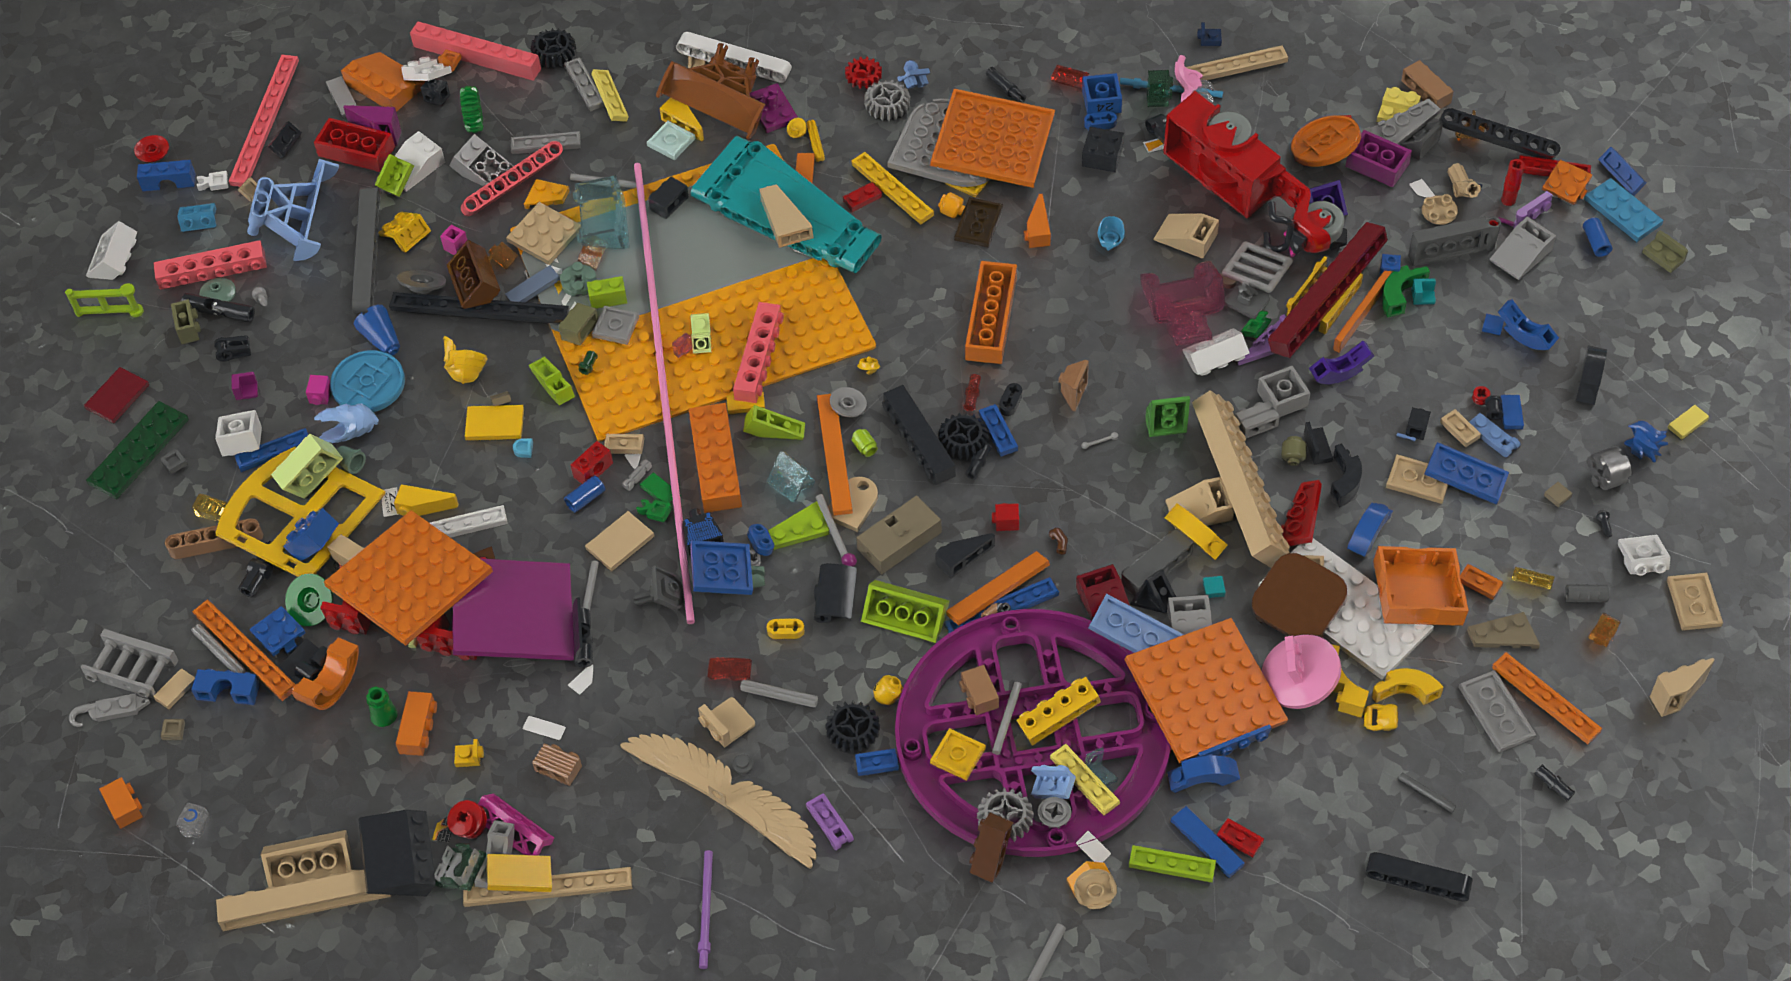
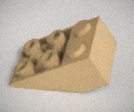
M1168 214L1154 237V241L1204 258L1218 234L1219 219L1205 214Z
M1221 477L1203 480L1165 501L1169 512L1178 503L1206 526L1233 520L1234 509Z
M1714 658L1708 660L1701 659L1693 665H1684L1670 673L1663 672L1657 677L1650 698L1661 717L1678 712L1684 707L1706 681L1714 663Z

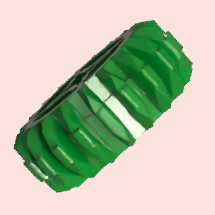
M465 86L460 89L463 121L468 133H476L482 131L484 127L480 96L475 86Z

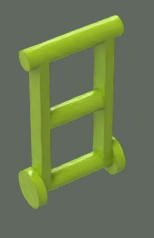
M130 283L122 285L120 289L81 291L67 289L65 291L77 317L83 314L127 312L132 317H139L144 312L142 305L137 304L133 295L135 288ZM105 297H126L129 305H108ZM97 298L101 306L80 307L77 299Z

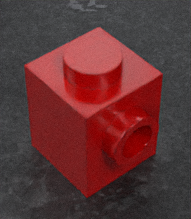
M995 504V512H992V524H996V531L1019 530V504Z

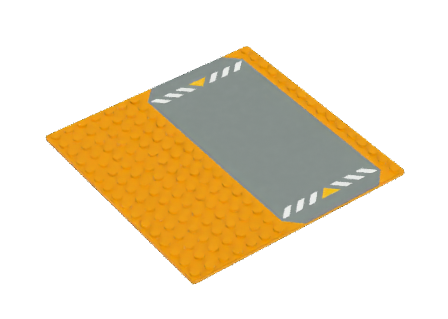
M770 144L766 146L769 150H771L774 154H776L779 158L783 160L775 144ZM711 164L672 176L687 185L689 198L667 219L650 210L648 198L651 193L655 192L670 177L643 185L671 418L689 412L688 408L711 405L726 400L728 395H734V384L759 302L780 305L781 313H784L782 324L779 323V336L775 338V350L770 354L771 364L770 367L766 368L767 378L765 382H762L763 387L876 348V342L838 267H831L828 261L823 258L816 260L788 246L779 248L776 240L725 217L721 211H713L709 204L691 196L693 185ZM637 188L559 212L582 226V230L550 264L559 277L567 267L575 262H581L593 268L596 273V280L623 276L628 304L610 307L639 313V319L628 345L593 338L592 330L580 346L562 340L559 331L560 324L549 323L599 442L605 441L606 434H625L664 421ZM517 247L529 277L549 266ZM582 278L576 279L575 282H576V281H580V282H581V281H582ZM560 280L537 294L540 304L569 306L570 310L577 303L591 307L589 294L584 296L582 294H576V296L568 295L563 291ZM598 308V309H596L597 315H598V319H599V317H600V314H601L603 308ZM709 313L711 352L693 353L691 314ZM588 351H594L598 358L592 367L593 371L588 375L582 374L579 371V363L583 362Z

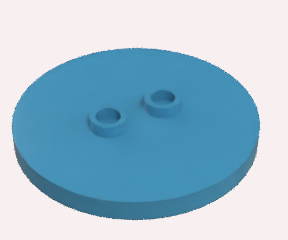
M377 350L361 351L345 358L337 365L330 379L332 395L339 405L346 403L351 406L363 404L373 412L391 405L400 396L405 385V374L400 362L394 356Z

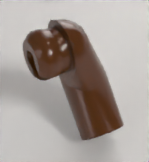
M1055 527L1049 531V537L1058 541L1056 552L1064 555L1067 550L1068 538L1062 529Z

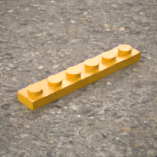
M866 152L851 160L854 168L869 181L873 182L920 225L934 216V211Z

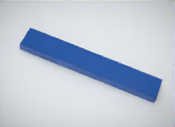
M1049 577L1001 597L994 603H1008L1011 610L1028 609L1059 596V591ZM989 605L988 607H986L985 609H983L982 611H980L979 613H977L961 625H958L953 620L949 619L944 622V626L947 629L948 633H951L955 629L973 620L982 618L981 613H983L991 605Z

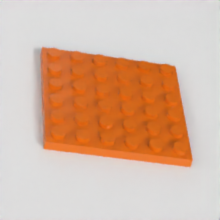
M954 89L930 166L1034 188L1055 110Z
M411 510L326 579L324 584L325 587L406 646L489 576L493 570L486 562Z
M1232 618L1127 655L1124 659L1179 763L1197 757L1199 752L1269 724L1271 728H1275L1288 721L1286 714Z

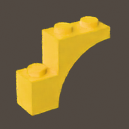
M1332 644L1339 655L1340 646ZM1341 668L1340 679L1333 690L1338 693L1336 702L1339 703L1338 711L1362 718L1369 691L1360 688L1350 681Z

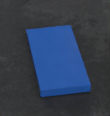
M1438 442L1424 475L1496 505L1509 474L1508 471Z

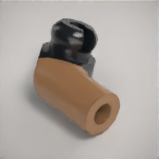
M994 603L981 613V617L1010 611L1011 607L1008 603Z

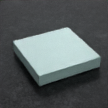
M667 121L647 141V146L676 160L696 137L695 134Z

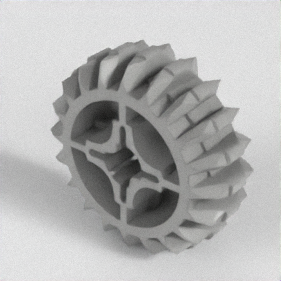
M886 79L882 83L880 81L877 84L872 83V86L868 87L864 95V105L867 112H869L870 116H874L875 119L881 118L882 121L884 119L890 121L892 118L896 120L897 116L902 117L903 114L907 113L911 101L909 91L904 85H900L899 81L896 83L893 80L887 82Z
M1005 787L1002 792L995 789L994 795L988 792L987 798H982L981 804L978 805V825L990 813L1004 818V810H1006V819L1016 823L1012 826L1010 834L1012 841H1016V836L1022 838L1024 836L1023 832L1028 833L1029 826H1032V818L1034 817L1032 805L1028 803V798H1022L1021 791L1015 794L1013 788L1010 792H1007Z

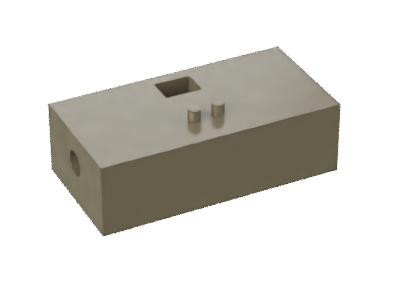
M916 495L857 536V550L882 575L941 534V519Z

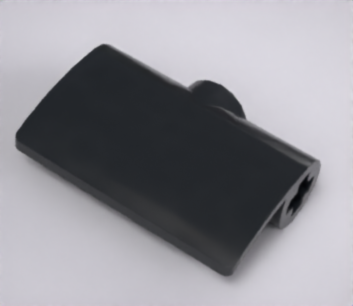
M825 563L820 566L818 584L814 588V599L816 602L815 621L828 623L831 621L832 616L852 619L857 578L856 567Z
M577 597L572 606L574 655L576 666L584 668L593 664V640L590 632L591 617L589 609L580 608V597Z
M306 638L278 668L295 684H298L303 677L314 681L325 665L328 648L325 646L318 648ZM292 694L289 697H287L292 701L295 700Z

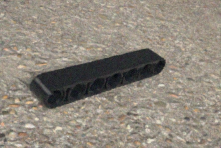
M1453 108L1445 109L1439 118V121L1443 123L1442 127L1536 158L1554 160L1561 149L1556 141ZM1445 116H1450L1453 121H1447ZM1462 121L1468 122L1469 126H1464ZM1479 127H1484L1486 132L1480 131ZM1496 132H1501L1503 137H1498ZM1513 137L1519 138L1520 143L1514 142ZM1530 143H1535L1537 148H1532ZM1547 148L1553 149L1554 154H1550Z

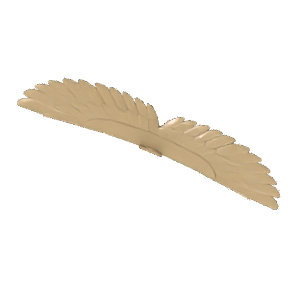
M641 734L639 738H628L630 743L624 742L620 744L623 750L639 758L640 761L690 785L731 810L777 845L787 855L792 856L807 868L811 869L813 867L811 859L816 860V852L813 850L816 849V845L811 840L813 835L807 830L808 825L800 820L801 816L790 811L791 806L782 802L779 797L772 796V792L763 790L761 786L753 785L751 781H743L731 785L732 776L728 766L724 768L720 760H717L716 764L712 754L709 753L707 756L703 749H698L692 743H688L687 746L677 737L674 740L663 734V738L656 734H651V737Z

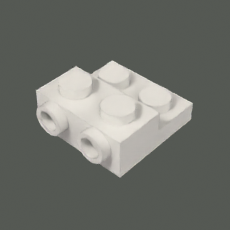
M429 57L419 58L420 61L407 62L408 65L401 67L404 80L429 81L452 73L451 66H443V63L438 64L437 59H430Z
M1658 535L1618 540V547L1624 555V564L1630 575L1637 574L1642 576L1647 572L1663 573L1669 570L1670 555Z

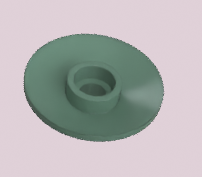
M214 278L207 281L201 287L199 295L222 301H231L235 296L236 288L234 283L227 278Z

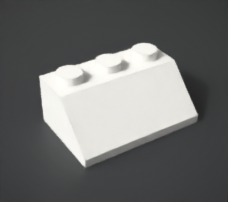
M118 221L103 233L86 276L88 278L109 280L115 279L118 275L121 276L126 270L124 265L131 256L130 250L136 243L137 231Z
M1234 328L1182 349L1193 372L1201 376L1209 374L1211 369L1216 367L1218 369L1226 367L1230 361L1243 360L1245 355L1250 354L1243 334Z

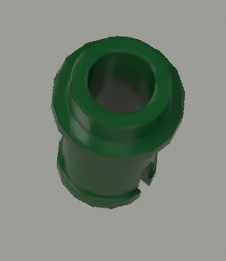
M588 351L583 362L579 363V371L582 374L588 375L593 371L592 367L598 358L594 351Z

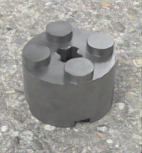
M1610 447L1596 452L1587 458V465L1591 470V479L1595 487L1599 486L1604 490H1608L1630 481L1628 477L1632 474L1631 465L1627 456H1622L1619 452L1621 451L1619 447Z

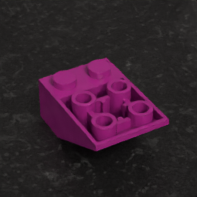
M343 106L349 123L389 132L392 134L395 146H398L401 127L395 107Z

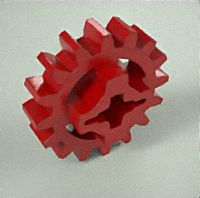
M868 56L865 59L859 57V60L854 58L853 63L848 62V67H845V78L848 84L852 83V87L858 85L859 89L862 86L868 89V85L872 86V83H878L879 79H882V67L879 62H875L874 58L869 60Z

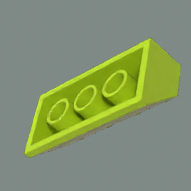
M874 580L868 587L861 622L936 643L946 619V610H948L950 600Z

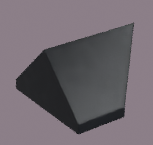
M1160 569L1144 581L1130 605L1160 613L1167 612L1168 598L1176 597L1163 569Z

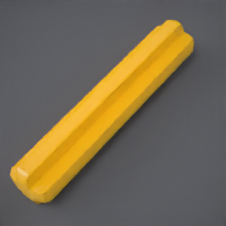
M813 119L811 121L808 120L806 124L813 152L815 153V160L823 162L825 155L816 122Z

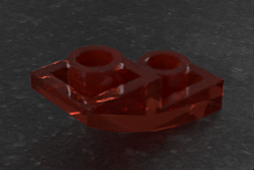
M725 657L710 658L707 677L711 680L729 678L732 681L748 680L751 675L752 660Z

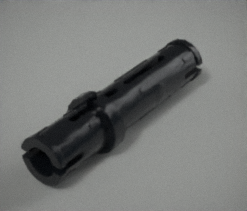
M993 66L990 69L988 68L986 75L1000 86L1007 96L1012 97L1017 102H1021L1020 99L1025 102L1026 95L1018 89L1016 84L1007 80Z

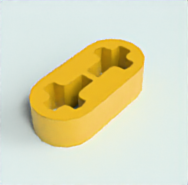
M772 619L766 626L768 636L772 639H798L805 632L804 623L800 619ZM794 626H798L797 631H793Z

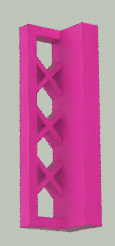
M495 794L481 797L478 804L488 809L490 816L487 819L486 827L490 830L494 820L496 821L499 818L503 822L514 824V829L519 832L521 841L513 840V847L523 855L539 856L544 846L552 844L554 840L552 835ZM527 841H532L537 845L533 853L528 850Z

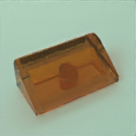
M588 233L578 257V262L588 265L597 271L608 242L592 233Z

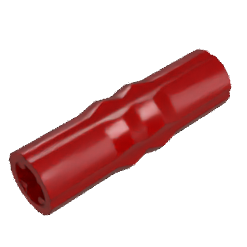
M1513 159L1509 163L1501 202L1506 206H1512L1516 203L1518 192L1521 188L1525 163L1520 159Z

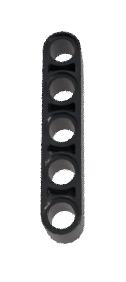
M1379 852L1370 853L1366 868V876L1373 880L1461 902L1468 901L1470 897L1473 879L1463 873Z

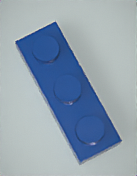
M1610 147L1598 159L1633 196L1647 183L1613 147Z
M994 404L980 409L979 416L982 422H985L1000 457L1018 451V445L997 405Z

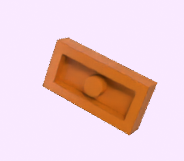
M1467 564L1460 574V580L1463 585L1492 600L1503 585V581L1470 564Z

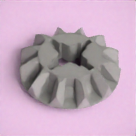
M1050 797L1040 803L1038 818L1041 820L1042 825L1045 824L1049 828L1057 827L1059 829L1071 819V808L1064 799ZM1057 807V813H1058L1059 815H1056V816L1052 819L1051 813H1049V812H1053V811L1055 810V808Z

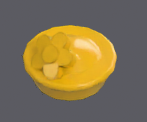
M794 118L787 125V133L792 138H800L806 133V122L802 118Z
M868 356L867 358L860 359L857 367L867 370L866 373L871 375L880 368L877 359Z

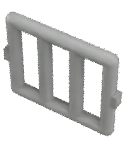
M1244 241L1222 270V275L1241 282V285L1245 283L1248 286L1271 293L1293 260L1267 247L1263 248ZM1248 249L1283 262L1281 266L1245 253V251ZM1239 259L1246 260L1273 270L1276 274L1272 275L1238 261ZM1235 268L1270 282L1267 285L1231 270Z

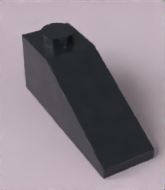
M989 533L953 541L946 546H941L935 553L936 564L952 578L995 546V535Z

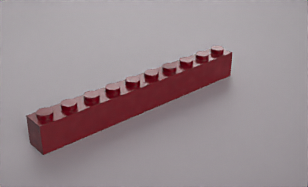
M1366 222L1358 230L1357 234L1348 242L1336 259L1330 263L1325 272L1320 275L1315 284L1310 287L1299 303L1269 336L1268 343L1271 353L1291 358L1388 241L1384 226Z

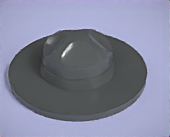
M409 270L401 272L397 276L399 284L408 287L410 291L416 294L426 295L446 285V278L431 271Z

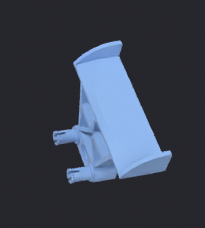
M319 159L311 183L274 184L268 177L260 178L248 217V234L251 236L258 235L259 228L264 224L296 246L293 261L306 260L317 254L321 243L308 240L307 238L320 183L332 178L337 173L339 165ZM294 196H308L306 207L292 204ZM270 199H272L279 208L268 211ZM289 217L302 221L300 232L287 225Z

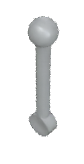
M1113 432L1111 433V436H1107L1089 443L1083 442L1081 446L1083 449H1087L1089 446L1110 439L1117 440L1118 433Z

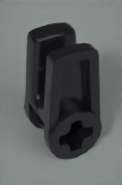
M247 335L220 337L214 341V347L217 349L215 356L218 361L226 362L251 355L250 341Z

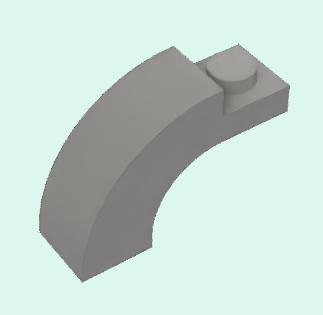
M494 820L488 832L487 851L482 867L475 878V887L487 889V854L511 855L514 840V824Z

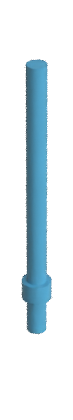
M1120 78V85L1133 86V88L1137 89L1142 87L1179 93L1184 92L1180 85L1143 81L1141 78ZM1202 88L1197 90L1202 96L1223 97V91Z

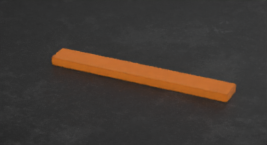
M831 394L817 395L833 515L852 514L853 510L839 415L830 405Z
M208 599L192 611L281 701H284L292 694V689L296 684Z

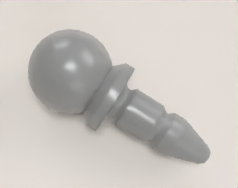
M262 287L254 288L252 297L257 303L266 307V290Z

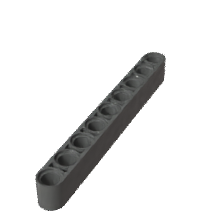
M379 187L360 188L352 293V310L354 314L369 312L367 308L374 306L380 212Z

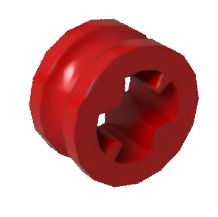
M1484 386L1476 387L1472 396L1474 403L1485 405L1484 400L1490 396V390Z

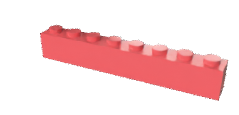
M419 21L410 32L415 48L440 55L443 54L445 49L461 54V61L532 81L535 80L541 70L537 54Z

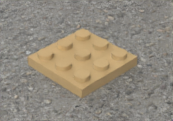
M538 202L506 239L510 244L550 265L582 230V226Z

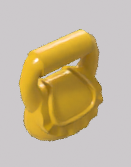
M1371 704L1364 709V727L1372 731L1396 729L1398 727L1397 705ZM1373 709H1376L1378 713L1377 725H1372Z

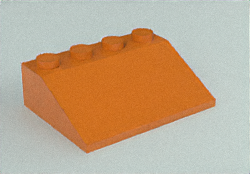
M381 52L352 60L341 70L347 86L382 107H395L396 112L419 93L422 85L426 82L404 80L401 69L403 65Z

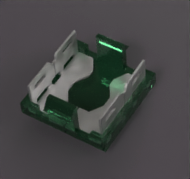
M457 843L455 845L457 848L447 846L442 856V863H439L434 873L436 886L471 891L487 854L484 851H477L475 848L472 850L469 847L470 844Z

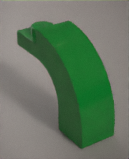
M1408 265L1400 267L1399 272L1394 271L1389 275L1385 282L1382 296V306L1387 318L1405 314L1407 301L1402 292L1412 287L1414 279L1429 278L1430 271L1427 266L1410 270Z

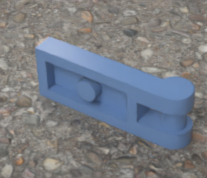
M1481 413L1469 421L1481 433L1480 439L1503 457H1508L1512 450H1516L1521 446L1517 438L1509 436Z

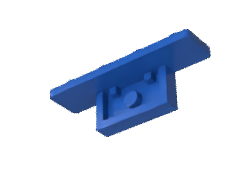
M1269 724L1199 752L1197 757L1210 755L1227 756L1237 748L1244 749L1252 742L1264 741L1268 738L1272 728Z

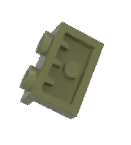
M1659 230L1655 239L1643 248L1642 253L1672 273L1685 262L1688 249L1668 234Z

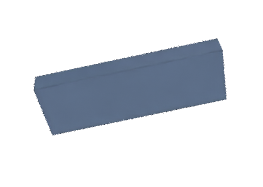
M549 265L505 293L509 301L527 302L558 282L560 277L552 266Z

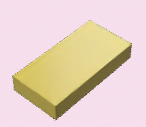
M1694 405L1668 425V429L1682 440L1708 421L1709 416Z

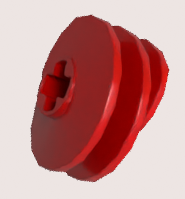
M470 800L460 801L455 804L447 817L449 830L453 834L467 839L477 838L483 832L487 823V816L483 807Z

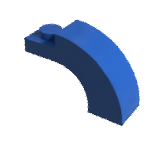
M1513 299L1508 300L1498 311L1506 323L1504 329L1509 335L1529 348L1549 350L1559 339L1549 324L1540 325L1529 320Z
M1371 503L1360 519L1347 549L1365 557L1371 551L1382 526L1391 518L1393 510L1388 509L1384 504Z
M1218 755L1191 758L1182 761V766L1167 772L1170 788L1174 793L1200 783L1212 782L1225 786L1240 780L1237 762L1232 758Z

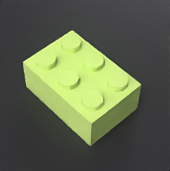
M309 434L271 475L283 490L305 499L343 458L331 443Z

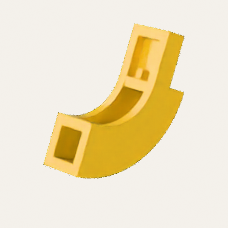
M1178 503L1164 517L1214 560L1228 546L1217 534Z
M1409 668L1395 669L1386 673L1385 682L1380 681L1374 686L1372 699L1377 703L1394 694L1407 693L1415 696L1423 705H1426L1441 697L1443 686L1438 680L1423 671Z

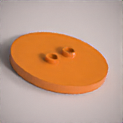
M1340 115L1322 117L1308 123L1295 134L1291 142V152L1294 159L1302 165L1310 167L1330 165L1344 159L1357 148L1361 140V131L1357 122L1349 117Z

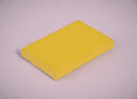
M468 406L465 440L522 439L524 406Z
M487 854V889L496 891L551 892L550 856Z

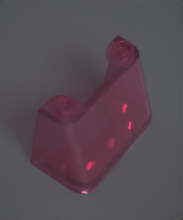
M1211 261L1198 263L1194 268V277L1162 284L1159 283V278L1154 273L1140 274L1141 285L1156 322L1168 323L1217 313L1224 308L1223 277Z

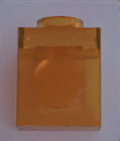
M503 242L498 246L494 244L488 251L491 254L488 257L489 261L493 258L504 269H507L518 257V254Z
M1602 613L1588 638L1598 645L1607 647L1614 638L1621 622Z

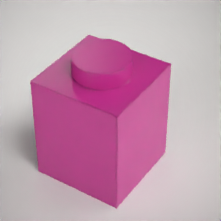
M452 224L440 236L443 249L453 255L467 241L466 232Z
M310 375L306 389L309 404L328 405L331 393L329 376Z

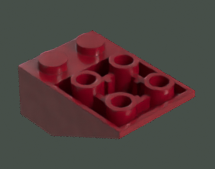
M1113 564L1076 577V590L1091 621L1106 594L1130 606L1122 581Z

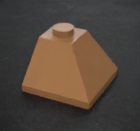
M1088 360L1068 365L1065 372H1061L1058 382L1061 383V393L1072 411H1076L1088 384Z

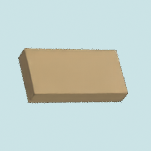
M181 668L153 696L154 699L167 709H170L193 686L195 677Z

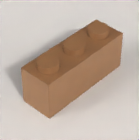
M1419 60L1403 69L1401 81L1412 91L1420 95L1421 100L1430 99L1440 109L1451 104L1454 91L1439 76L1435 75L1427 65H1424Z

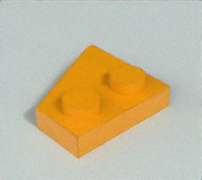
M536 179L524 202V208L530 209L531 205H537L538 202L546 206L563 204L570 191L569 186Z

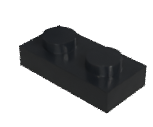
M288 121L269 144L268 148L282 158L302 132Z

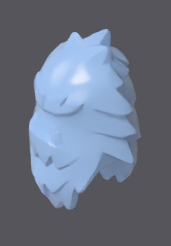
M347 403L333 408H326L314 417V420H321V422H339L334 428L323 432L319 437L331 443L347 441L354 437H360L366 432L369 433L373 429L374 424L378 425L379 421L375 413L363 404L351 406Z

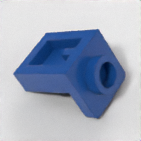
M1382 254L1380 274L1384 270L1399 272L1401 255Z

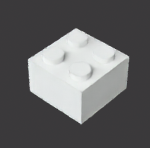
M256 410L218 418L215 439L222 457L233 456L243 452H253L260 448L262 426Z

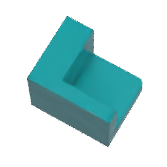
M1435 278L1413 280L1411 290L1413 305L1435 304Z

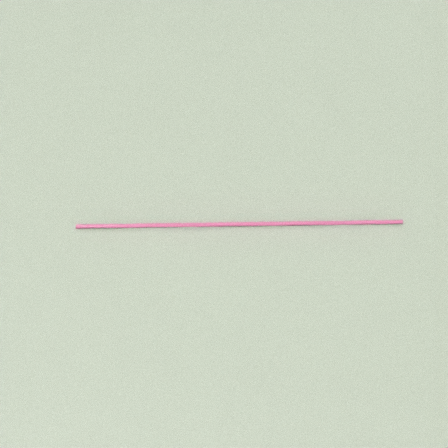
M635 163V179L687 624H694V610L642 169L640 163Z

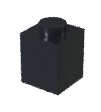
M1412 407L1405 435L1424 440L1431 411Z

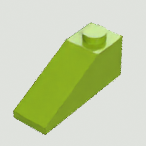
M754 405L745 416L743 432L762 438L802 440L804 438L805 422Z

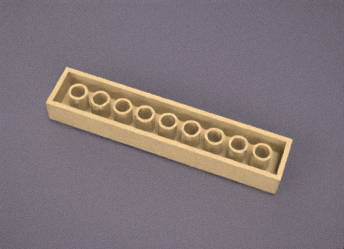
M1208 391L1192 402L1250 553L1252 557L1272 568L1281 556L1289 553V544L1282 536L1283 529L1276 521L1277 514L1270 506V497L1264 491V482L1258 476V467L1252 461V452L1245 443L1246 437L1239 429L1240 422L1233 414V405L1229 401L1226 402L1219 394L1216 395L1212 391Z

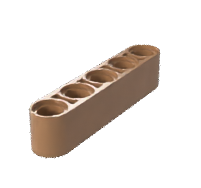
M256 519L238 521L236 525L237 530L259 541L262 540L263 532ZM218 525L173 534L165 540V546L173 559H182L238 546L216 536ZM240 536L237 538L242 543L246 542V539Z

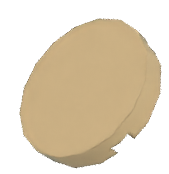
M1090 869L1083 872L1076 879L1074 893L1082 906H1087L1089 909H1101L1112 902V899L1117 894V885L1113 876L1107 871Z

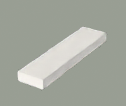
M504 505L430 522V524L451 538L505 525L508 522Z

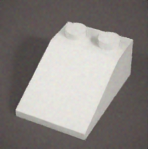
M419 131L407 139L395 155V157L414 165L403 189L405 192L445 163L442 148Z

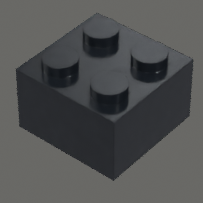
M1090 127L1082 151V167L1116 173L1123 150L1124 133Z

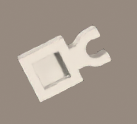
M227 171L209 173V177L197 176L198 190L202 191L210 188L211 191L227 189Z

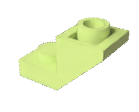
M709 313L691 314L693 353L711 352Z

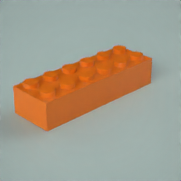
M981 261L965 344V360L1002 364L1017 281V264Z
M726 403L688 408L704 513L742 507Z

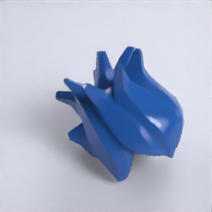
M1638 421L1629 425L1628 427H1631L1634 438L1625 441L1624 445L1630 447L1631 453L1639 459L1646 456L1652 462H1656L1655 455L1662 456L1658 452L1660 447L1668 445V442L1662 441L1667 437V431L1656 430L1646 421Z

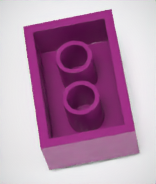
M1363 130L1359 145L1347 156L1345 167L1394 187L1409 166L1412 150Z

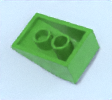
M1190 396L1151 400L1146 408V423L1149 437L1187 433Z

